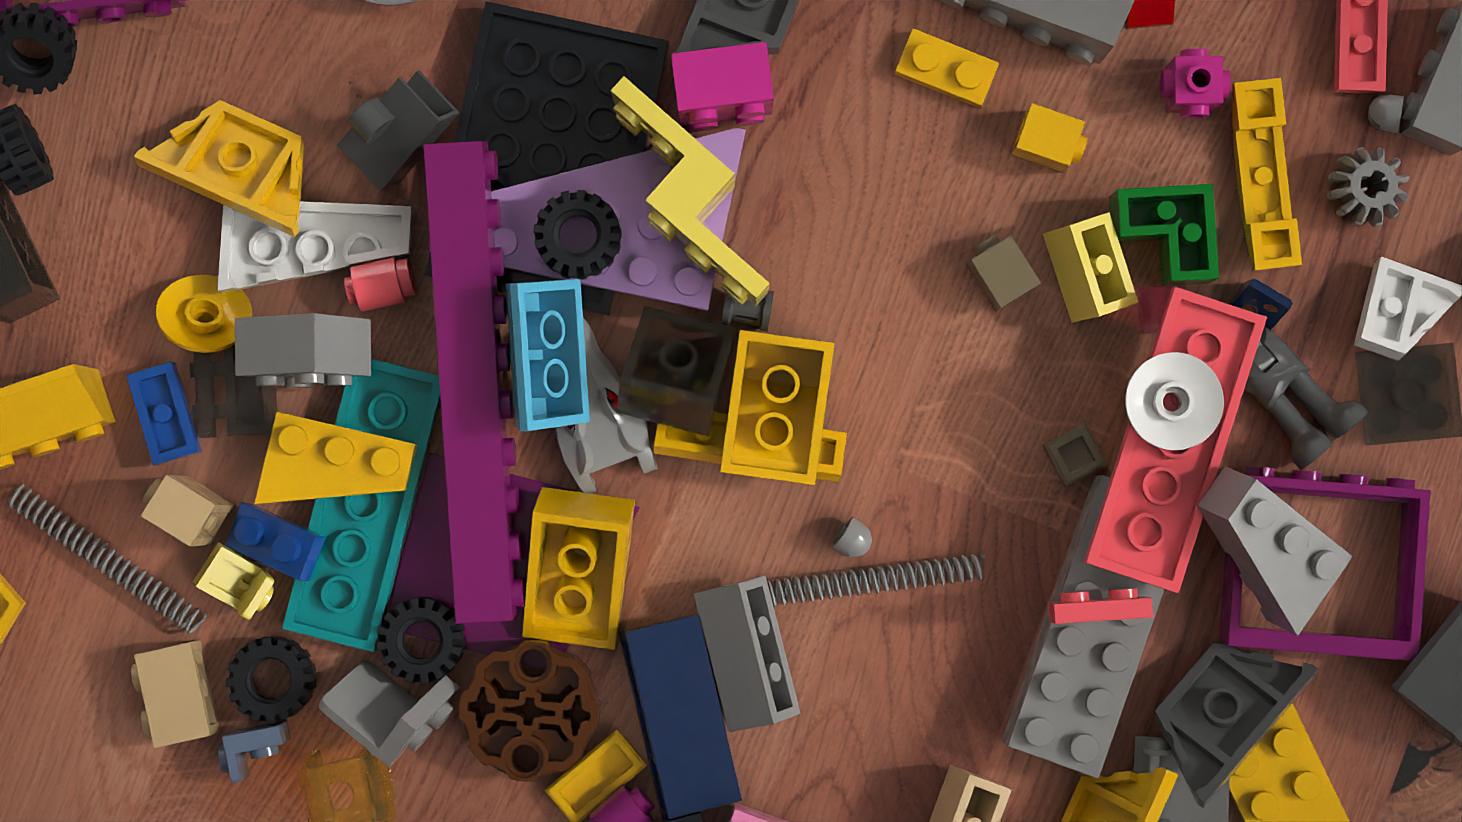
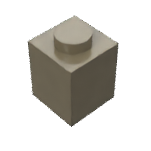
M996 235L983 241L972 249L976 257L966 264L996 312L1041 284L1011 235L1001 242Z

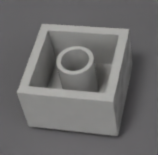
M318 313L235 318L236 376L255 377V386H284V388H312L313 384L352 386V377L371 376V319Z

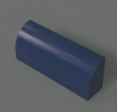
M699 615L676 618L618 632L661 816L670 820L742 801Z

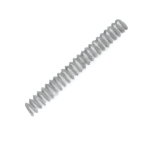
M24 483L20 484L12 496L7 499L10 509L17 508L18 514H24L26 520L32 519L33 525L40 524V530H47L48 536L55 535L56 541L63 540L64 547L70 546L71 552L78 551V557H85L86 563L93 562L94 568L101 567V573H108L109 579L116 578L117 585L124 583V590L131 589L132 596L139 594L140 601L147 600V606L154 605L155 612L162 611L163 617L170 616V623L177 622L178 628L185 627L186 634L195 631L207 618V613L203 614L190 628L194 618L200 611L199 608H196L182 623L185 615L192 607V602L188 603L174 618L177 610L184 602V597H181L167 612L169 605L177 596V592H173L159 607L163 597L169 591V586H166L151 602L155 592L162 584L161 581H158L143 597L147 587L154 580V575L149 576L146 582L136 591L139 582L146 575V570H142L138 577L128 586L130 579L139 568L138 565H134L128 575L120 580L124 571L131 564V559L126 560L120 570L113 575L116 566L123 559V554H119L113 564L105 569L108 561L116 552L115 548L111 549L105 559L97 564L100 556L108 548V543H104L97 554L90 559L93 550L101 541L100 537L96 538L89 549L82 553L85 545L93 537V532H89L82 543L74 548L77 540L85 532V527H81L74 538L67 542L69 535L78 525L77 521L73 522L66 533L59 537L62 529L70 521V516H66L58 528L51 532L54 524L63 514L62 510L58 511L51 522L44 526L46 519L55 510V505H51L43 517L36 521L38 514L47 505V500H43L35 512L29 515L31 508L40 499L39 494L35 495L27 507L21 510L23 503L32 494V489H28L20 501L13 505L15 498L23 491Z
M980 553L977 559L974 554H971L969 561L964 555L961 556L960 561L953 556L950 563L944 557L941 565L937 559L932 561V565L925 560L922 567L916 561L913 569L906 562L904 571L902 566L897 563L894 570L892 566L887 565L885 573L883 568L878 566L876 575L871 567L867 569V574L860 568L857 576L851 569L848 573V579L846 573L841 570L839 581L834 572H831L829 580L827 575L822 573L820 583L818 577L813 574L811 585L807 576L804 575L802 577L801 584L795 576L792 580V587L789 579H784L783 589L780 581L776 579L774 581V592L771 582L767 580L773 606L776 607L778 604V592L781 603L785 606L787 604V590L792 604H795L797 601V591L800 601L802 603L806 601V588L809 599L813 602L815 600V586L821 601L825 597V587L829 599L832 600L834 597V584L837 596L841 599L843 596V582L847 596L851 597L852 579L858 596L862 594V580L866 594L869 595L871 593V578L875 592L878 594L880 592V575L884 590L887 593L890 590V576L894 590L898 591L899 574L903 589L907 590L908 572L912 587L916 589L918 586L917 569L924 588L927 586V570L931 585H936V568L940 583L944 585L945 565L951 584L955 582L954 566H956L959 581L963 583L964 564L968 580L972 582L973 562L977 577L981 581L983 578L982 559L986 556Z

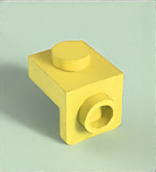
M220 542L217 543L193 580L197 588L232 606L238 611L240 616L248 620L252 618L256 610L262 611L266 607L274 591L272 587L274 579L266 568Z

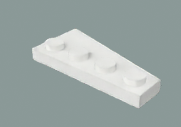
M301 201L299 232L296 237H293L223 205L217 291L222 294L351 268V266L394 256L396 259L411 256L414 209L411 206Z

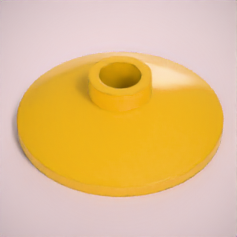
M187 276L173 282L162 292L156 305V320L163 335L178 347L201 353L222 351L235 345V318L252 317L250 300L243 290L222 294L218 292V276Z

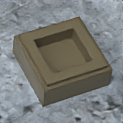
M1086 423L1042 445L1064 487L1108 465Z

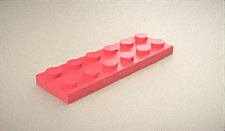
M1178 287L1171 289L1149 359L1164 353L1179 352L1197 357L1206 363L1214 371L1222 386L1224 395L1222 417L1217 428L1205 441L1184 450H1165L1155 447L1143 440L1133 429L1130 422H1128L1083 563L1179 593L1203 519L1198 504L1216 479L1266 323V316ZM1167 393L1164 396L1163 406L1166 410L1173 412L1178 408L1179 400L1175 394Z

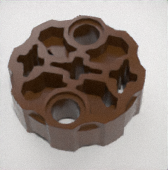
M526 639L522 643L494 650L475 666V673L466 691L461 694L459 718L464 722L469 738V749L483 765H490L506 773L511 780L533 782L539 777L550 775L557 771L565 772L583 756L586 745L591 739L593 732L599 726L601 701L597 698L595 687L591 680L592 672L577 655H571L563 649L553 646L551 641ZM536 649L547 658V668L544 673L533 675L525 670L522 659L526 651ZM496 678L501 683L504 690L521 691L519 696L502 694L494 679ZM568 685L574 688L565 699L544 698V693L559 695ZM485 687L487 702L495 704V709L486 714L485 720L482 723L480 709L472 707V702L481 697ZM578 695H580L582 709L590 712L591 717L584 718L578 732H576L574 719L572 716L566 715L565 710L571 709ZM531 697L535 698L534 703L536 707L555 712L545 711V713H539L531 722L527 720L526 712L507 707L524 705L528 698ZM497 720L517 721V726L501 725L492 735L487 731ZM542 723L560 725L562 732L568 740L565 741L559 735L557 729L540 728ZM530 745L535 748L539 754L538 765L531 769L519 766L514 756L516 747Z

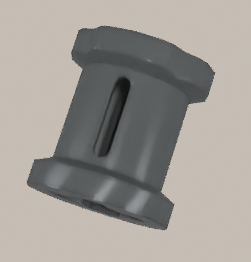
M768 290V293L756 307L749 300L740 305L726 293L721 325L728 326L730 322L759 326L760 331H768L774 291Z

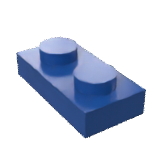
M171 361L126 375L152 464L158 466L201 453L202 449L176 363Z
M241 502L225 546L297 580L309 581L326 537L256 505Z

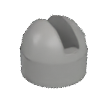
M1380 95L1371 102L1368 119L1375 129L1383 132L1398 133L1404 96Z
M852 516L839 532L832 548L846 557H860L871 547V532L862 522Z

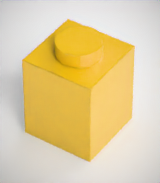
M1031 103L1025 112L1011 155L1064 173L1071 165V162L1079 164L1088 141V137L1081 135L1085 121Z

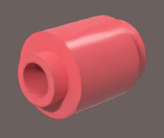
M394 256L351 266V276L344 278L348 301L350 305L358 304L361 312L406 302V297L417 294L415 279L408 258L397 261Z

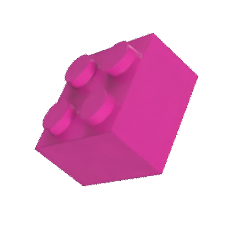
M767 42L671 54L680 126L690 125V131L693 132L708 131L718 128V121L736 119L738 126H748L763 123L765 115H772L774 96Z

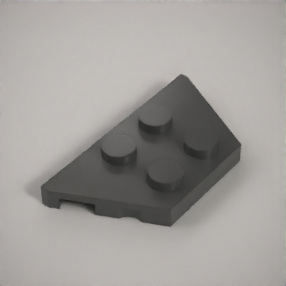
M697 0L676 53L767 42L768 55L778 54L800 0Z
M1214 642L1157 707L1154 718L1196 803L1200 807L1204 808L1312 681L1317 674L1318 668L1304 662L1302 667L1273 660V655L1259 652L1244 653L1237 647Z

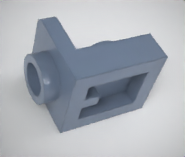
M287 720L236 730L223 736L224 745H220L218 749L221 769L223 773L230 774L232 783L245 780L250 776L246 752L250 751L251 759L279 753L278 745H282L291 739Z

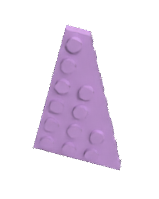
M734 128L695 138L735 173L736 181L746 130ZM653 150L491 191L492 199H499L501 227L494 228L495 247H502L505 269L557 280L578 279L562 277L561 274L554 272L546 265L535 247L533 229L534 224H537L538 221L537 214L540 209L543 210L548 205L547 201L552 197L556 199L561 196V192L568 190L570 193L577 192V190H585L588 194L593 195L595 193L600 196L603 201L612 207L619 220L622 238L620 240L621 248L619 254H616L613 264L603 269L602 273L596 277L592 275L587 277V279L580 280L581 285L708 311L716 271L712 268L707 273H704L685 256L684 248L686 245L676 236L669 242L649 224L650 220L647 216L650 213L648 212L645 200L678 164L677 162L673 167H670ZM733 190L702 223L722 242ZM573 217L567 220L562 225L559 233L561 245L571 253L588 251L594 245L597 237L594 224L583 217Z

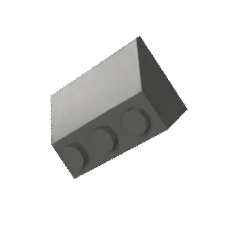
M1462 601L1391 686L1437 733L1462 748Z

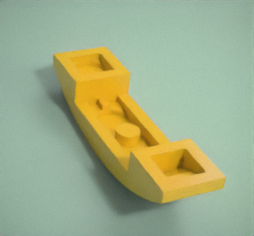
M1281 78L1232 84V126L1237 187L1245 238L1253 271L1302 265L1297 218L1292 219L1282 126L1286 125Z

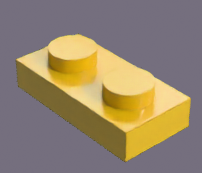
M913 28L894 75L980 109L999 62Z

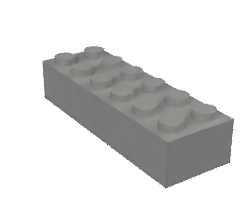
M1097 475L1093 478L1050 602H1060L1061 592L1089 591V598L1091 600L1109 598V589L1137 588L1138 596L1152 598L1153 618L1054 624L1049 622L1047 609L1001 740L1011 748L1098 779L1164 592L1162 588L1083 563L1110 481V477L1104 475Z

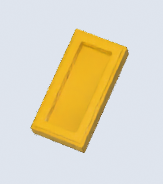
M617 728L545 789V792L570 822H581L620 787L647 766V762Z

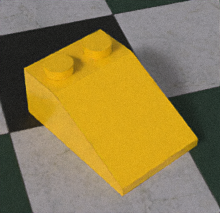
M740 330L720 472L815 485L835 343Z
M546 487L541 488L532 515L522 637L615 650L629 558L635 500Z

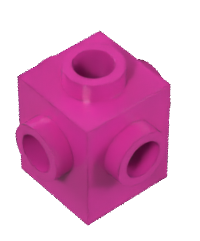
M1207 49L1180 51V56H1175L1165 66V70H1161L1159 89L1161 98H1165L1166 113H1181V118L1185 119L1207 118L1209 113H1212L1223 104V98H1228L1230 94V71L1223 70V56H1209V50ZM1192 76H1202V87H1197L1193 83Z

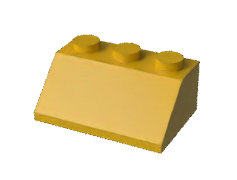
M71 364L0 388V470L15 465L13 458L15 456L30 452L32 458L59 450V441L75 436L76 442H83L105 434L103 427L115 423L116 420L99 369Z

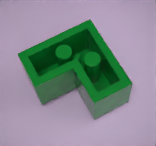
M1213 184L1117 189L1109 196V211L1119 242L1158 240L1161 287L1209 284L1219 279Z

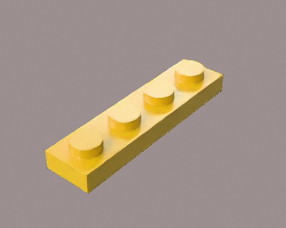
M661 403L653 453L721 464L728 414ZM823 429L816 479L840 482L847 433Z

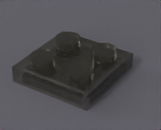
M1454 343L1413 346L1399 361L1372 351L1355 353L1360 402L1368 411L1367 415L1362 419L1365 446L1462 437V413Z

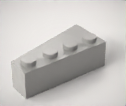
M939 0L957 9H962L963 5L981 12L979 17L994 26L1004 28L1006 24L1021 29L1024 31L1022 36L1035 44L1048 46L1050 42L1066 49L1065 55L1068 58L1085 65H1091L1092 61L1100 64L1112 50L1134 3V0Z

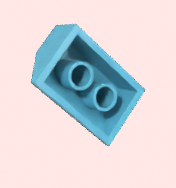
M580 279L506 284L515 427L519 431H533L590 422Z

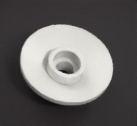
M1170 352L1150 358L1134 372L1126 389L1125 408L1131 426L1147 443L1165 450H1184L1202 443L1217 428L1223 413L1224 395L1218 377L1206 363L1189 354ZM1167 393L1175 394L1179 400V406L1173 412L1166 410L1163 406V398Z

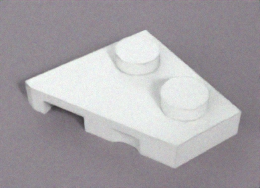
M1380 257L1373 265L1354 345L1399 361L1453 303L1462 296V285Z

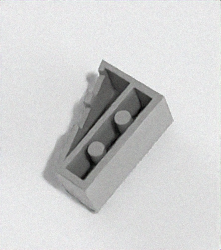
M1226 466L1198 504L1199 510L1222 548L1231 555L1241 572L1239 576L1245 586L1253 591L1262 606L1260 611L1265 619L1298 636L1353 556L1257 479Z

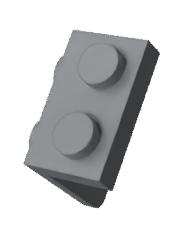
M363 661L327 692L320 700L318 706L333 723L340 726L373 756L390 767L408 748L415 752L433 731L430 728L431 726L435 730L441 727L455 709L449 702L460 687L445 675L418 701L373 663Z

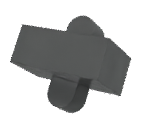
M418 70L407 83L400 77L382 98L378 96L357 108L347 121L352 128L338 143V147L382 191L401 182L424 155L423 144H433L459 112Z

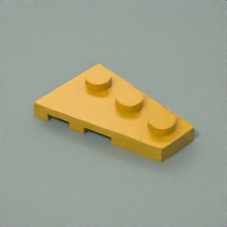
M276 412L254 504L407 491L418 445Z

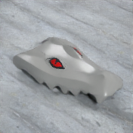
M583 318L590 422L553 427V433L561 458L580 491L592 494L597 492L595 480L591 477L590 473L637 456L638 464L644 474L658 469L652 450L649 428L637 398L622 382L609 359L601 352L591 327Z

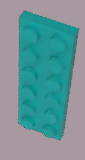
M371 359V376L352 377V386L344 387L335 422L336 426L418 445L407 491L315 499L308 529L326 538L310 580H294L282 629L371 652L377 651V642L380 639V634H377L378 629L384 623L383 618L387 612L441 402L438 375Z

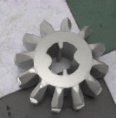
M1364 147L1354 151L1353 159L1346 155L1341 157L1337 161L1341 171H1334L1328 176V180L1332 184L1339 186V188L1329 192L1327 198L1333 201L1341 199L1343 203L1337 208L1336 215L1342 217L1352 211V225L1357 227L1362 225L1366 218L1372 227L1382 225L1384 216L1389 219L1398 216L1399 210L1396 203H1404L1409 198V195L1399 189L1398 186L1407 183L1410 176L1408 174L1396 176L1394 172L1399 167L1401 159L1396 157L1384 163V149L1377 148L1369 155ZM1367 178L1373 182L1369 187L1375 186L1376 192L1370 196L1364 194L1367 187L1361 189L1360 186L1361 181Z

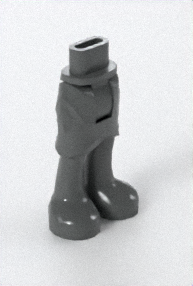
M1264 327L1244 390L1252 393L1265 411L1269 410L1283 428L1291 442L1290 456L1296 466L1302 470L1320 457L1333 444L1331 440H1335L1348 432L1367 415L1368 411L1356 400L1337 402L1328 396L1307 373L1311 369L1296 356L1280 337ZM1287 387L1296 394L1311 412L1327 436L1312 426L1283 394Z

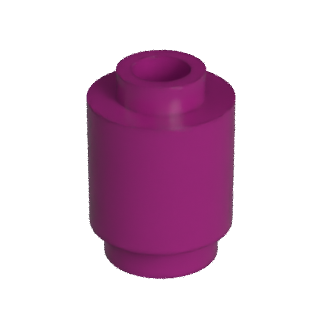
M623 785L589 814L591 820L588 822H654L650 812L655 806L638 786L630 790L627 786Z

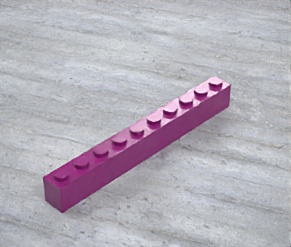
M488 141L423 144L456 624L513 621L518 613V607L525 606V584L523 578L516 579L515 560H522V538L520 532H513L512 513H519V491L517 485H510L509 466H516V444L514 438H507L506 419L513 418V397L511 390L504 391L503 372L510 371V350L508 343H501L500 324L507 323V303L505 295H498L497 276L504 275L502 247H495L494 228L501 227V208L499 199H492L491 180L498 178L497 154L495 150L489 151Z

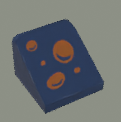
M1251 279L1241 284L1230 305L1266 316L1267 319L1264 327L1271 331L1289 311L1293 303L1291 299L1259 280Z

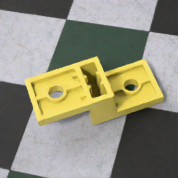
M623 76L611 90L615 104L613 110L617 113L616 119L635 136L641 130L651 138L649 141L653 145L651 148L653 152L670 167H673L678 162L645 200L648 212L650 213L647 216L650 220L649 224L669 242L675 236L686 245L684 248L685 256L701 271L707 273L712 268L723 277L720 281L722 283L721 288L740 305L749 300L756 307L768 293L770 283L702 224L735 187V173Z

